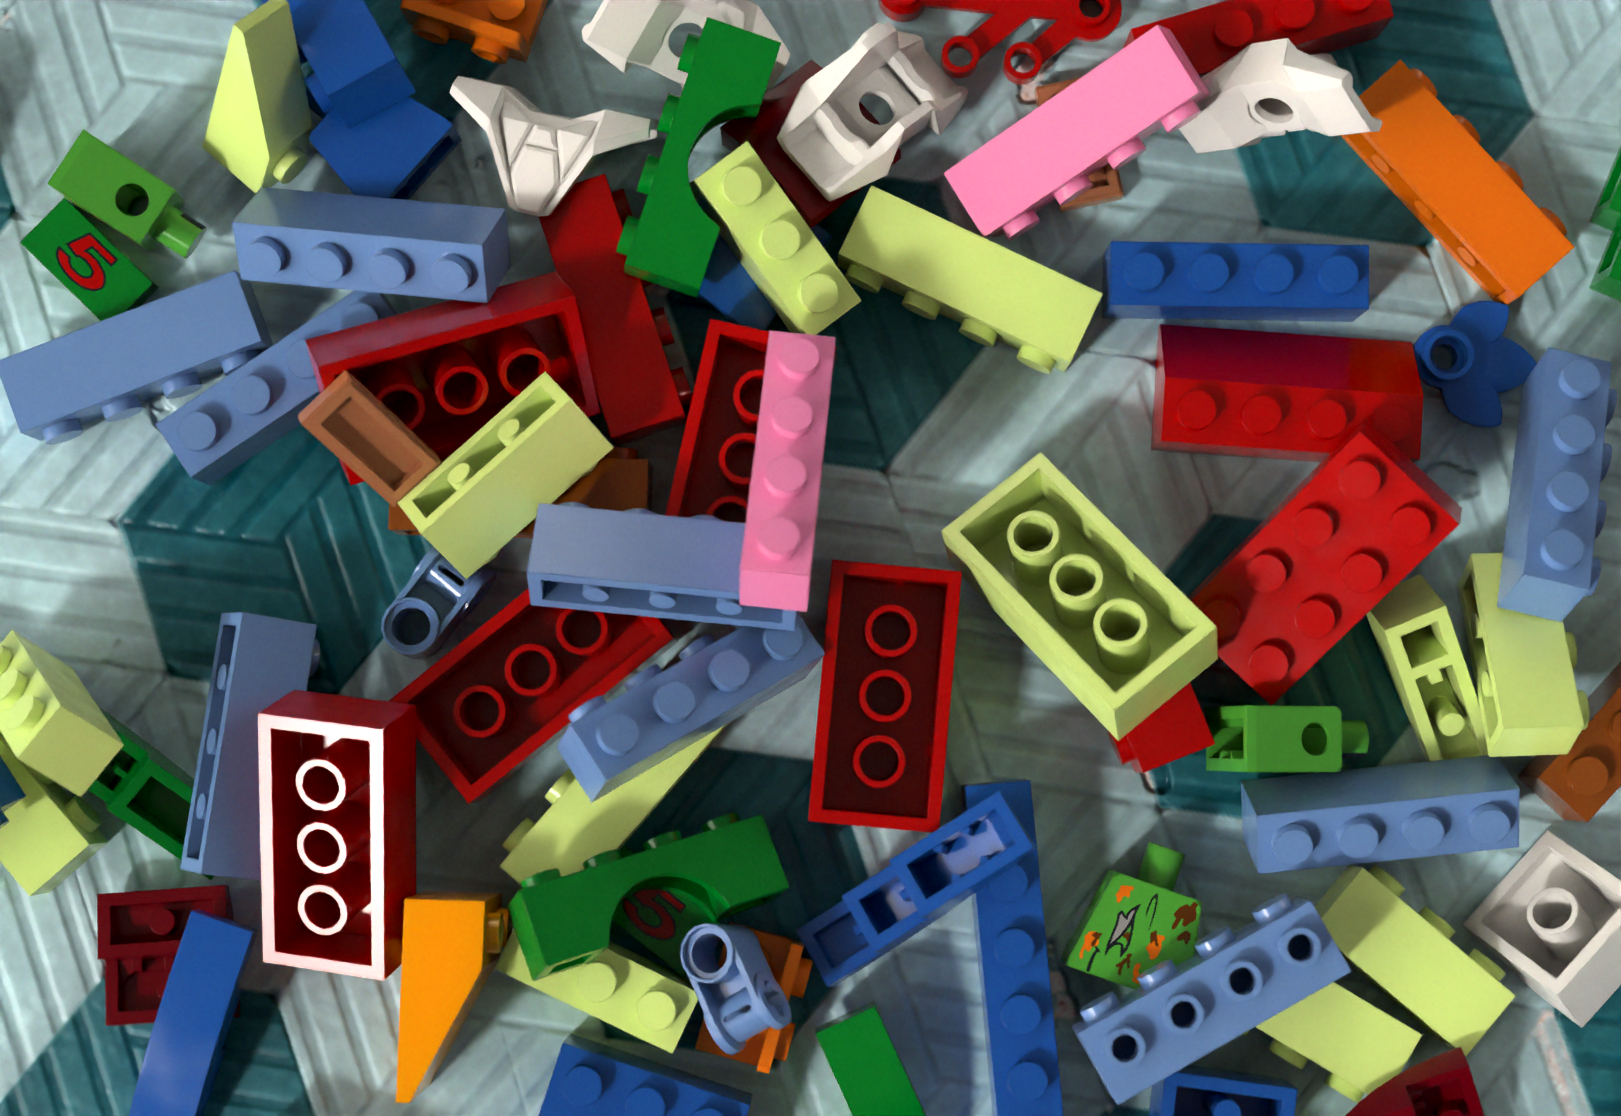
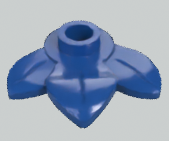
M1493 301L1470 303L1462 307L1448 325L1436 326L1421 334L1413 346L1420 380L1428 386L1440 390L1444 405L1451 415L1462 422L1476 427H1497L1502 423V407L1498 393H1503L1526 382L1527 377L1537 365L1536 361L1523 347L1511 339L1502 336L1509 318V306L1503 303ZM1436 347H1443L1450 352L1452 363L1448 369H1441L1435 365L1433 352Z

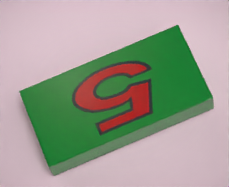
M63 198L20 241L100 321L141 306L159 288L66 198Z
M627 845L620 851L622 858L636 854ZM645 890L629 895L618 903L612 916L613 921L683 978L687 973L682 967L680 950L681 943L686 934L693 927L704 923L723 924L719 920L713 922L690 899L666 890Z

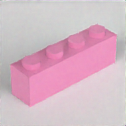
M1156 25L944 172V175L981 235L987 238L1000 237L1004 234L1007 240L1010 241L1038 224L1040 219L1036 212L1056 199L1060 206L1089 190L1093 186L1089 176L1109 163L1113 170H1116L1141 155L1147 149L1142 140L1161 127H1164L1169 134L1192 121L1201 113L1197 103L1209 96L1210 92L1171 30Z
M769 330L740 566L739 605L803 612L808 610L836 337Z

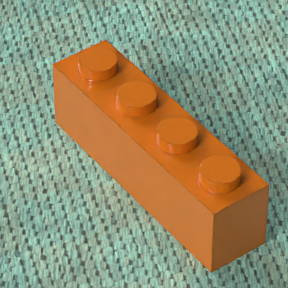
M1400 59L1359 96L1369 114L1383 122L1380 131L1340 136L1494 302L1508 305L1519 298L1574 248V245L1565 237L1567 230L1562 221L1549 209L1544 207L1538 208L1522 191L1524 185L1516 171L1505 162H1495L1479 144L1480 136L1474 126L1464 117L1457 114L1452 115L1436 98L1437 90L1432 81L1420 70L1415 68L1409 69Z

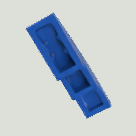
M999 790L890 859L891 865L842 895L843 901L803 925L796 932L826 986L835 987L942 917L1035 850L1036 847L1004 793Z
M200 909L191 911L149 1038L129 1116H203L227 1047L223 1044L243 990L239 988L256 940L258 929Z

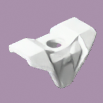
M604 0L592 21L586 24L581 31L583 41L624 74L633 64L641 65L679 83L682 91L688 73L677 70L681 55L674 53L669 48L668 41L674 28L683 23H694L703 29L706 19L709 17L781 42L765 94L772 89L791 55L760 7L751 0Z
M890 21L885 24L877 23L865 31L849 51L804 82L781 127L777 140L784 152L826 200L833 201L888 175L898 147L918 132L930 127L940 136L966 102L968 90L964 86L956 85L926 52L920 35L897 31ZM868 95H876L883 98L892 109V120L883 125L869 122L860 111V99Z
M1289 38L1252 43L1234 57L1201 77L1210 95L1197 103L1201 113L1192 121L1179 128V130L1196 153H1209L1259 144L1262 138L1285 135L1286 130L1292 132L1306 130L1307 128L1310 131H1316L1330 137L1378 132L1383 122L1369 114L1353 89V76L1350 72L1339 68L1331 54H1306L1298 50Z
M457 76L449 92L487 132L508 206L517 212L534 216L551 215L598 154L658 138L659 131L657 127L659 120L608 109L575 119L542 112L515 87L471 77Z

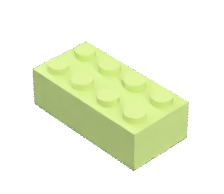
M1041 452L941 530L950 565L956 571H962L964 580L1118 741L1218 659L1217 627Z

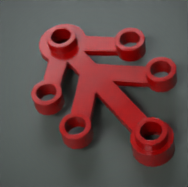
M878 0L883 13L888 18L897 22L912 21L919 17L925 8L994 14L967 37L955 36L944 44L941 54V66L946 74L957 79L970 76L976 70L978 61L1031 18L1056 21L1032 43L1018 42L1007 50L1003 61V71L1008 80L1018 85H1025L1034 81L1040 72L1041 66L1073 40L1097 42L1107 38L1118 26L1122 14L1121 0H1094L1100 4L1102 13L1093 18L1085 16L1080 10L1079 5L1085 0ZM956 48H963L970 53L972 60L965 66H956L951 63L948 54ZM1016 55H1027L1032 59L1034 68L1026 73L1018 72L1012 67L1011 59Z

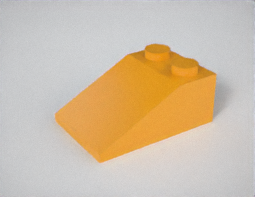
M424 891L404 899L396 1103H410L431 1085L500 958L502 947L506 946L512 933V920L507 908H502V893Z

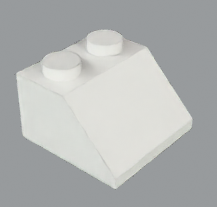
M1547 830L1468 917L1463 926L1536 994L1583 1028L1621 985V880Z

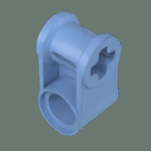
M432 546L416 567L409 582L387 608L382 618L381 631L385 642L393 650L411 659H425L433 656L442 648L461 621L481 602L494 583L497 574L489 568L483 571L478 569L466 579ZM444 570H449L461 579L464 585L459 586L443 574ZM415 612L425 613L430 621V632L427 638L414 646L405 645L399 635L402 620Z
M704 923L693 927L686 934L681 943L680 950L682 967L686 971L703 1009L707 1028L713 1040L725 1053L734 1055L745 1049L746 1040L769 1027L779 1030L790 1024L792 1017L788 1000L782 988L776 982L760 947L759 940L753 931L742 925ZM721 939L724 941L727 949V958L722 968L717 964L715 957L716 946Z

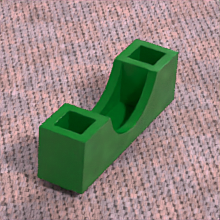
M709 17L706 19L701 36L688 33L677 70L688 73L681 97L671 93L667 96L657 130L668 134L660 158L650 154L647 156L637 191L648 196L640 219L630 215L627 216L616 252L627 256L624 267L625 274L697 298L720 227L704 213L694 198L688 178V160L700 139L713 128L727 121L757 117L781 42Z
M729 813L706 822L702 825L703 833L682 839L679 831L668 832L646 841L643 844L645 850L643 852L622 858L620 850H610L582 863L584 870L561 877L559 869L555 868L539 872L524 879L521 882L523 889L517 892L508 904L507 909L532 981L595 961L609 946L610 924L618 903L627 896L637 892L666 890L678 893L697 904L713 922L772 903L789 888V884L763 815L741 821L738 813Z

